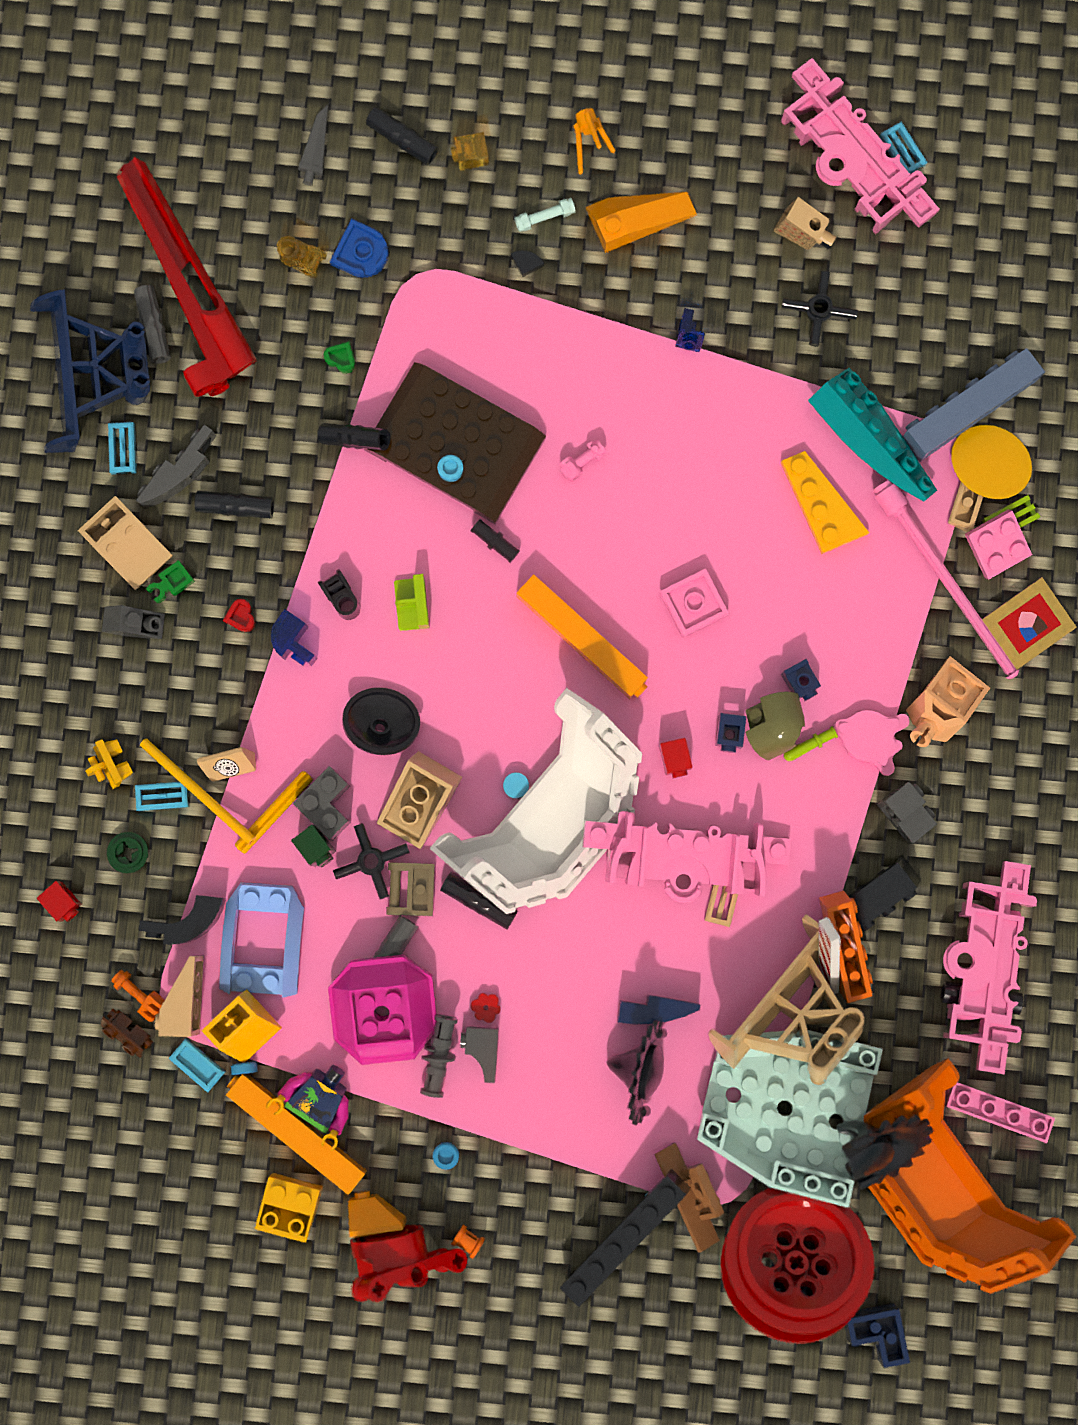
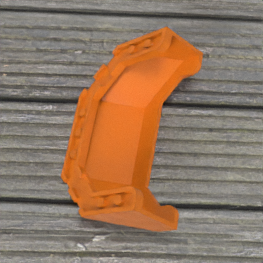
M947 1058L929 1067L864 1115V1122L876 1128H880L885 1120L893 1124L902 1115L907 1120L914 1115H918L921 1120L927 1118L930 1122L929 1126L934 1130L929 1135L932 1142L922 1147L925 1152L922 1156L911 1159L913 1162L911 1167L900 1168L896 1177L886 1175L880 1184L875 1183L868 1188L922 1264L929 1267L936 1265L947 1270V1275L963 1282L967 1280L981 1285L980 1290L991 1294L1049 1273L1076 1236L1067 1223L1059 1218L1052 1217L1040 1222L1004 1206L943 1120L946 1090L954 1087L959 1081L957 1069L950 1059Z

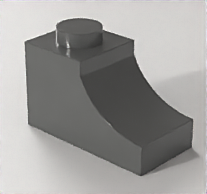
M467 1026L466 1032H461L460 1048H465V1054L473 1056L479 1062L484 1074V1083H495L499 1028Z

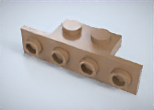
M673 1143L654 1155L664 1176L672 1169L691 1187L687 1195L677 1206L696 1249L700 1253L720 1241L710 1219L719 1217L724 1211L703 1164L686 1167L677 1144Z

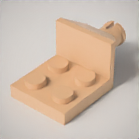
M949 656L925 690L906 709L912 724L916 726L910 734L912 742L914 743L919 735L921 739L916 744L919 747H927L931 739L947 742L966 724L990 687Z

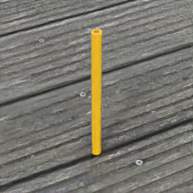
M147 738L141 742L140 746L247 844L250 845L255 841L256 837L152 742Z

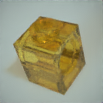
M484 132L454 137L455 147H451L453 163L458 162L460 170L489 165Z

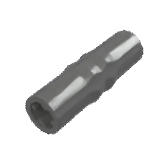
M153 285L139 286L135 288L134 295L139 312V322L144 326L143 331H145L144 336L150 362L153 364L167 362L171 359V354L155 287Z
M400 915L373 958L402 955L418 926Z

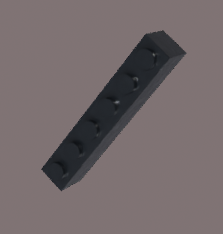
M671 1169L570 1274L560 1289L580 1307L687 1195L691 1187Z

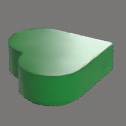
M350 342L330 346L324 351V360L327 365L337 367L338 371L343 374H348L354 370L355 360Z

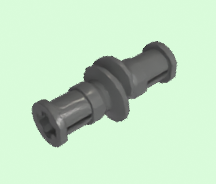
M436 1014L434 1020H436L435 1031L431 1039L432 1046L425 1045L424 1048L430 1052V1055H423L421 1059L429 1062L426 1065L424 1087L421 1088L420 1093L429 1097L442 1098L444 1094L442 1086L447 1072V1062H453L456 1059L455 1054L450 1052L449 1049L452 1046L454 1024H457L458 1019L448 1015Z

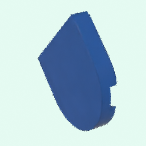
M351 218L330 260V265L356 277L366 278L374 276L387 263L389 255L387 243L380 232Z

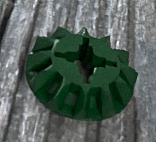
M123 832L116 835L110 841L107 848V858L110 865L121 873H134L144 867L149 857L148 845L143 837L132 832ZM125 843L129 849H138L131 855V861L128 857H118V855L125 852Z

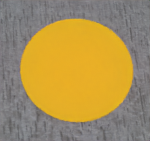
M991 425L971 427L958 436L952 447L951 460L957 477L968 489L980 496L991 499L1009 498L1021 492L1030 480L1032 463L1026 447L1015 435L1003 428Z

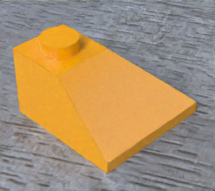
M370 1191L355 1192L354 1197H351L348 1201L350 1237L403 1230L407 1222L406 1216L378 1194L370 1195Z

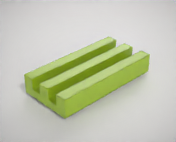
M1027 495L987 516L982 521L985 523L1008 509L1013 510L1022 504L1026 508L1014 514L1016 519L1028 512L1031 517L1019 522L1020 528L1039 519L1040 515L1036 513L1035 506L1029 501L1030 497Z

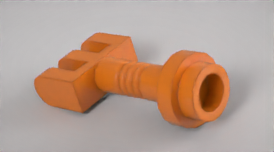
M120 970L111 980L114 983L113 987L116 990L123 988L132 997L136 998L142 1004L137 1012L147 1021L153 1022L165 1000L155 991L147 996L129 980L132 974L128 971Z

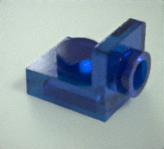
M684 308L675 347L700 352L705 333L695 330L697 321H693L694 310Z

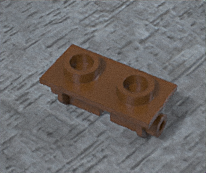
M113 1008L107 1014L109 1020L105 1017L101 1020L100 1026L103 1027V1033L110 1039L116 1038L123 1044L122 1048L129 1055H137L141 1058L144 1051L142 1047L148 1049L153 1043L150 1039L151 1035L138 1025L129 1031L127 1028L133 1021L120 1010L116 1011Z

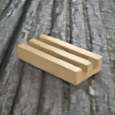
M713 885L704 921L730 927L738 894H732L726 921L721 920L728 893L725 892L726 886H723L716 918H713L711 916L719 885Z

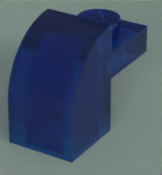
M286 609L283 610L272 627V645L284 660L292 652L291 658L302 666L305 663L312 666L317 657L298 643L308 629V626Z

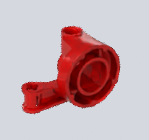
M405 1225L403 1230L356 1236L350 1239L352 1257L356 1259L358 1267V1277L353 1281L351 1291L357 1301L370 1299L373 1302H381L385 1299L394 1283L402 1287H422L427 1282L428 1271L434 1269L438 1272L450 1270L454 1273H461L467 1265L466 1253L460 1248L451 1250L439 1248L428 1252L422 1225Z

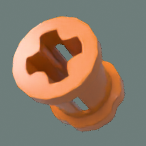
M463 1224L451 1245H457L469 1253V1257L473 1259L484 1243L485 1238H479L467 1230V1227Z

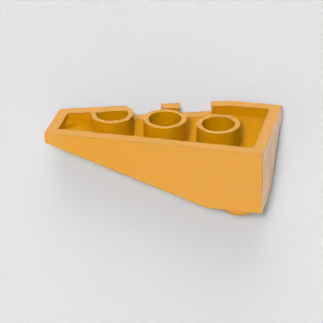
M687 192L609 197L586 207L605 253L697 215Z

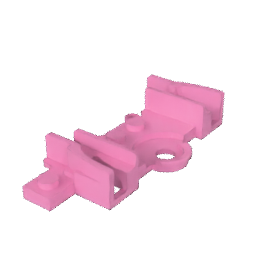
M813 58L793 72L792 78L805 92V95L784 110L781 122L783 125H786L791 121L796 126L794 133L800 139L799 144L801 146L812 139L819 148L824 150L821 157L818 156L816 161L817 175L824 183L831 186H840L846 179L852 183L853 189L861 197L855 210L856 212L860 211L864 217L870 214L876 222L872 229L875 234L884 228L902 209L918 228L938 213L940 209L922 189V186L927 181L926 177L919 170L910 175L900 163L899 154L894 158H889L886 155V151L889 150L891 144L884 143L868 123H863L866 117L865 110L858 108L853 113L851 111L852 105L845 96L836 99L832 103L828 101L841 91L844 82L840 78L836 77L830 81V78ZM810 111L817 112V116L803 124L797 118ZM831 159H841L844 164L843 169L838 172L831 170L829 167ZM886 194L894 206L880 217L874 209Z
M628 811L619 812L617 824L594 821L584 822L582 847L608 849L605 882L643 886L644 879L665 880L666 888L664 890L666 894L674 901L680 903H688L697 899L702 893L700 891L701 883L726 886L725 892L730 894H755L765 897V863L789 865L791 839L764 837V826L760 823H754L752 849L748 848L749 836L724 833L720 837V828L712 825L707 828L706 836L702 831L675 829L672 824H668L666 833L660 834L657 831L658 823L654 822L650 826L635 825V814ZM713 829L716 831L715 835L711 833ZM623 851L633 852L627 878L615 877L619 858ZM741 861L754 862L755 864L754 889L744 888V873ZM681 874H686L690 877L691 883L687 889H679L676 885V878Z
M1004 861L1002 863L1000 886L976 882L963 883L962 889H967L966 901L962 902L959 917L969 918L967 942L960 943L957 940L951 943L943 955V965L949 976L953 979L955 977L962 979L958 1005L947 1004V1018L950 1019L949 1033H943V1038L979 1043L976 1070L1005 1074L1008 1051L1007 1042L1018 1043L1021 1040V1028L1011 1025L1012 1011L1018 1005V1002L1011 1001L1008 993L1011 989H1020L1016 983L1019 954L1016 952V949H1025L1028 942L1025 937H1017L1018 933L1023 930L1024 917L1021 916L1020 911L1010 910L1011 904L1026 907H1035L1037 905L1036 897L1027 895L1031 865ZM976 891L995 899L994 911L972 903L973 892ZM1019 940L1022 942L1021 946L1018 945ZM961 953L971 955L973 961L969 968L959 966L957 959ZM980 1018L978 1033L955 1034L957 1020Z

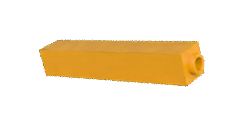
M534 574L516 593L517 598L629 700L633 695L638 698L648 687L645 684L648 679L645 674Z
M248 1073L241 1076L235 1075L227 1085L230 1089L226 1094L228 1098L347 1195L350 1194L367 1172L365 1168L339 1147L331 1151L334 1143L329 1139L325 1140L322 1147L321 1143L324 1135L286 1107L283 1108L281 1113L274 1115L279 1109L278 1103L272 1102L269 1108H266V1104L269 1100L277 1097Z

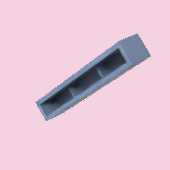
M1027 348L1020 353L1017 350L1004 359L1006 363L1000 367L995 364L984 373L986 375L981 380L978 378L973 379L965 386L966 390L961 394L958 391L954 392L945 400V405L942 407L934 406L925 414L926 418L921 421L915 419L905 427L907 431L903 438L919 462L1041 378L1045 371Z

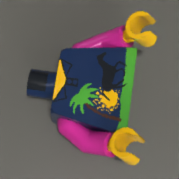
M332 1065L326 1074L319 1069H315L312 1073L304 1072L294 1076L277 1093V1098L267 1102L266 1108H269L272 1102H276L279 1105V1109L274 1115L281 1113L283 1108L286 1107L325 1134L329 1129L330 1133L323 1137L321 1144L323 1147L326 1139H333L335 1143L331 1149L333 1151L338 1143L336 1137L341 1135L349 1116V1100L344 1095L347 1088L339 1083L345 1073L340 1067Z

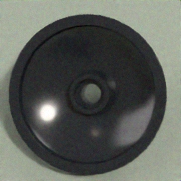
M370 688L357 693L347 702L343 711L342 725L348 739L359 749L375 755H392L407 749L415 741L419 733L420 716L413 702L400 692L388 688Z

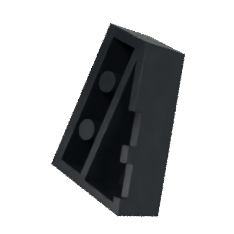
M903 855L899 856L894 864L885 870L882 869L877 873L876 877L860 886L848 896L855 900L858 911L855 914L856 921L859 922L863 932L870 929L875 924L874 919L881 914L883 917H886L896 909L895 904L903 899L904 902H907L917 894L916 889L921 878Z

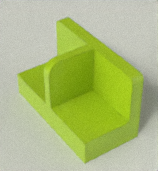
M416 574L413 575V579L395 580V605L397 607L399 630L408 631L430 628L424 575Z

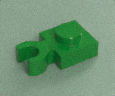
M178 560L158 574L162 580L160 583H151L146 590L151 593L153 590L159 589L160 595L154 600L156 603H161L166 599L169 591L173 596H176L195 581Z

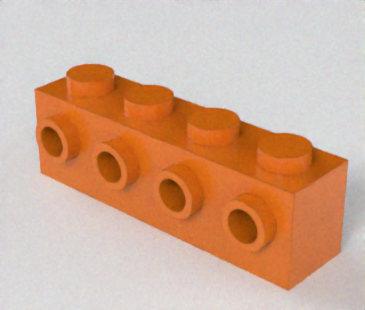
M844 890L819 897L823 919L828 917L840 936L839 992L847 1003L872 997L870 984L873 981L869 969L866 968L865 961L868 958L860 940L863 934L859 922L856 921L855 914L858 911L855 900L849 898Z

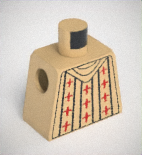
M799 197L785 209L773 230L805 249H810L818 243L828 250L836 236L825 230L830 220Z

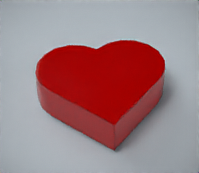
M245 599L235 600L223 621L242 632H250L255 627V619L251 615L252 607L250 603Z

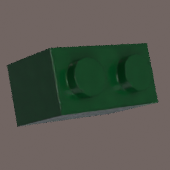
M310 825L291 840L310 866H321L322 868L334 859L332 854L336 850L315 825Z

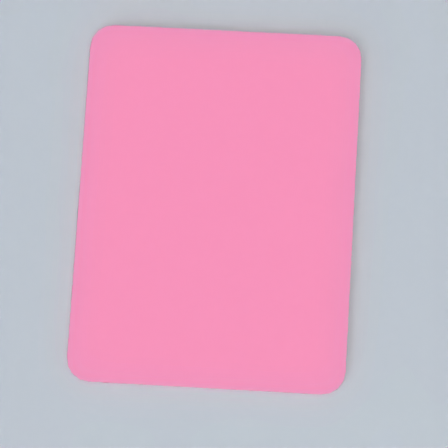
M433 269L418 273L400 287L391 303L350 424L376 428L414 362L433 369L529 423L546 435V439L496 524L474 513L471 508L388 461L384 462L364 449L345 448L342 446L240 747L255 753L256 770L230 777L220 805L245 828L249 829L301 771L307 772L312 777L313 781L308 785L309 787L330 766L350 785L333 806L351 823L333 841L327 838L336 852L332 854L334 859L321 868V866H310L291 842L293 838L310 825H314L293 804L284 811L245 854L235 847V843L241 837L216 816L181 920L186 918L192 911L196 895L226 898L225 906L216 924L206 934L188 943L172 945L162 974L159 995L164 1000L166 999L189 956L203 955L200 1034L188 1038L217 1048L201 1030L242 993L231 991L228 994L219 989L221 945L226 902L241 882L293 886L298 894V899L302 906L305 907L300 944L298 993L284 998L278 994L251 993L282 1028L251 1056L250 1060L296 1075L304 1072L312 1073L315 1069H319L326 1074L332 1065H336L345 1073L339 1083L347 1088V1092L647 1191H651L664 1177L654 1154L676 1143L686 1167L703 1164L714 1191L720 1199V1204L729 1203L748 1188L753 1176L697 1140L701 1113L717 1052L710 1041L708 1033L711 1029H714L720 1035H734L811 940L803 927L802 918L808 915L819 923V920L823 919L819 897L843 891L879 770L872 763L863 762L850 756L839 737L823 743V747H816L793 761L785 760L783 754L771 760L760 757L749 743L746 733L744 734L743 748H736V753L722 752L721 746H715L718 716L720 713L746 716L745 731L749 730L750 727L745 710L761 703L760 698L777 692H791L781 674L805 659L808 660V664L821 687L816 689L818 694L809 700L804 701L803 698H800L805 727L801 728L800 736L795 742L796 744L812 738V735L815 733L818 735L830 729L838 720L847 719L861 711H875L886 717L896 716L939 577L899 519L895 518L893 514L887 516L875 499L876 494L873 490L888 479L880 475L858 457L808 402V399L821 386L460 272ZM883 406L902 437L907 431L905 427L915 419L923 420V418ZM954 438L919 462L938 491L923 502L901 489L909 501L905 505L908 509L906 511L942 563H944L955 527L948 524L961 483L954 471L951 460L952 447L957 438ZM598 440L606 450L600 460L594 457L581 467L583 473L575 480L566 479L560 471V462L568 456L576 459L588 450L587 444L589 442ZM806 451L869 531V534L821 554L783 470L781 461ZM479 519H482L484 523L497 533L500 531L504 534L503 538L520 550L511 563L494 549H488V544L471 532V529ZM706 568L729 615L682 637L660 595V591ZM338 569H340L347 580L352 593L360 605L359 615L352 620H345L338 614L318 584V581H325L335 575ZM423 574L430 628L400 631L398 628L397 607L395 605L394 581L413 579V575ZM533 574L648 677L645 682L648 687L638 698L633 695L629 700L517 598L516 593ZM351 601L344 602L341 610L344 612L351 611L354 603ZM806 677L799 678L801 685L805 686L808 684ZM370 688H388L400 692L409 698L418 710L420 716L419 733L415 741L407 749L399 753L375 755L365 752L356 747L344 732L342 716L347 702L357 693ZM566 688L603 712L642 752L641 763L637 764L636 775L639 776L637 795L633 796L632 807L635 809V825L650 826L656 822L658 823L657 831L660 834H664L668 830V824H672L675 829L702 831L706 836L707 828L713 825L720 828V837L724 833L749 836L748 848L752 849L754 823L763 824L764 837L791 839L789 865L765 863V897L755 894H738L730 927L704 921L713 888L711 884L701 883L700 891L702 893L697 899L688 903H680L674 901L666 894L664 890L666 888L665 880L644 879L643 886L605 882L607 849L568 897L562 899L554 897L547 899L546 903L530 908L525 905L516 908L515 910L518 912L508 930L440 891L450 872L462 879L464 878L436 855L430 847L445 833H452L460 840L492 833L521 798L513 799L505 793L503 788L505 778L511 773H521L528 779L530 789L559 755L563 720L555 713L554 704ZM727 730L725 732V737L727 739H733V731ZM686 738L693 768L687 770V776L673 779L672 774H665L659 744ZM418 751L462 776L453 797L421 849L377 824L407 761ZM361 823L364 824L373 848L384 852L407 843L410 853L386 861L385 867L381 871L389 895L390 871H388V863L435 864L433 916L401 915L418 926L402 955H405L422 969L433 975L437 1014L448 1015L458 1019L457 1024H454L453 1041L449 1049L450 1052L455 1054L456 1059L453 1062H447V1072L442 1086V1091L444 1092L442 1098L429 1097L420 1093L421 1088L424 1087L425 1070L429 1062L421 1059L423 1055H430V1052L424 1049L425 1046L414 1060L361 1065L333 1038L328 994L329 985L351 960L373 958L400 916L386 915V907H389V897L379 900L370 875L359 871L337 880L334 876V869L357 861L362 849L354 826ZM715 829L712 830V835H715ZM622 852L615 877L627 878L633 852ZM370 854L365 858L366 867L373 869L378 865V857L375 854ZM741 861L744 873V888L754 889L755 864L754 862ZM401 871L399 907H407L408 871ZM681 874L676 878V885L679 889H687L690 886L691 880L688 875ZM719 885L711 916L713 918H716L723 885ZM727 893L721 920L726 921L732 897L730 893ZM239 910L234 963L283 966L288 913ZM811 976L805 980L789 1000L791 1004L800 1010L809 1002L815 982ZM481 993H485L487 996L495 994L499 999L497 1005L500 1006L501 1011L499 1014H495V1020L491 1023H487L483 1019L477 1020L475 1018L476 1012L471 1009L472 1001L478 999ZM647 995L700 1004V1010L679 1019L662 1022V1028L667 1030V1036L665 1038H658L653 1044L659 1046L663 1053V1076L652 1096L647 1100L642 1099L643 1106H649L651 1114L643 1117L642 1123L633 1125L632 1120H629L630 1109H628V1104L631 1097L629 1089L610 1070L606 1061L611 1057L632 1051L641 1046L642 1037L646 1036L648 1025L652 1024L618 1023L617 1016L620 1000L646 1005ZM488 1005L484 1006L485 1010L489 1009ZM378 1006L375 1009L376 1013L380 1016H386L390 1013L385 1006ZM780 1011L764 1032L785 1031L793 1020ZM467 1026L499 1028L495 1083H484V1074L479 1062L473 1056L466 1055L465 1048H460L461 1032H466ZM432 1037L429 1039V1041L426 1043V1045L432 1046V1044H431V1039H432ZM731 1087L726 1091V1098L729 1102L736 1103L740 1100L741 1094L737 1088Z

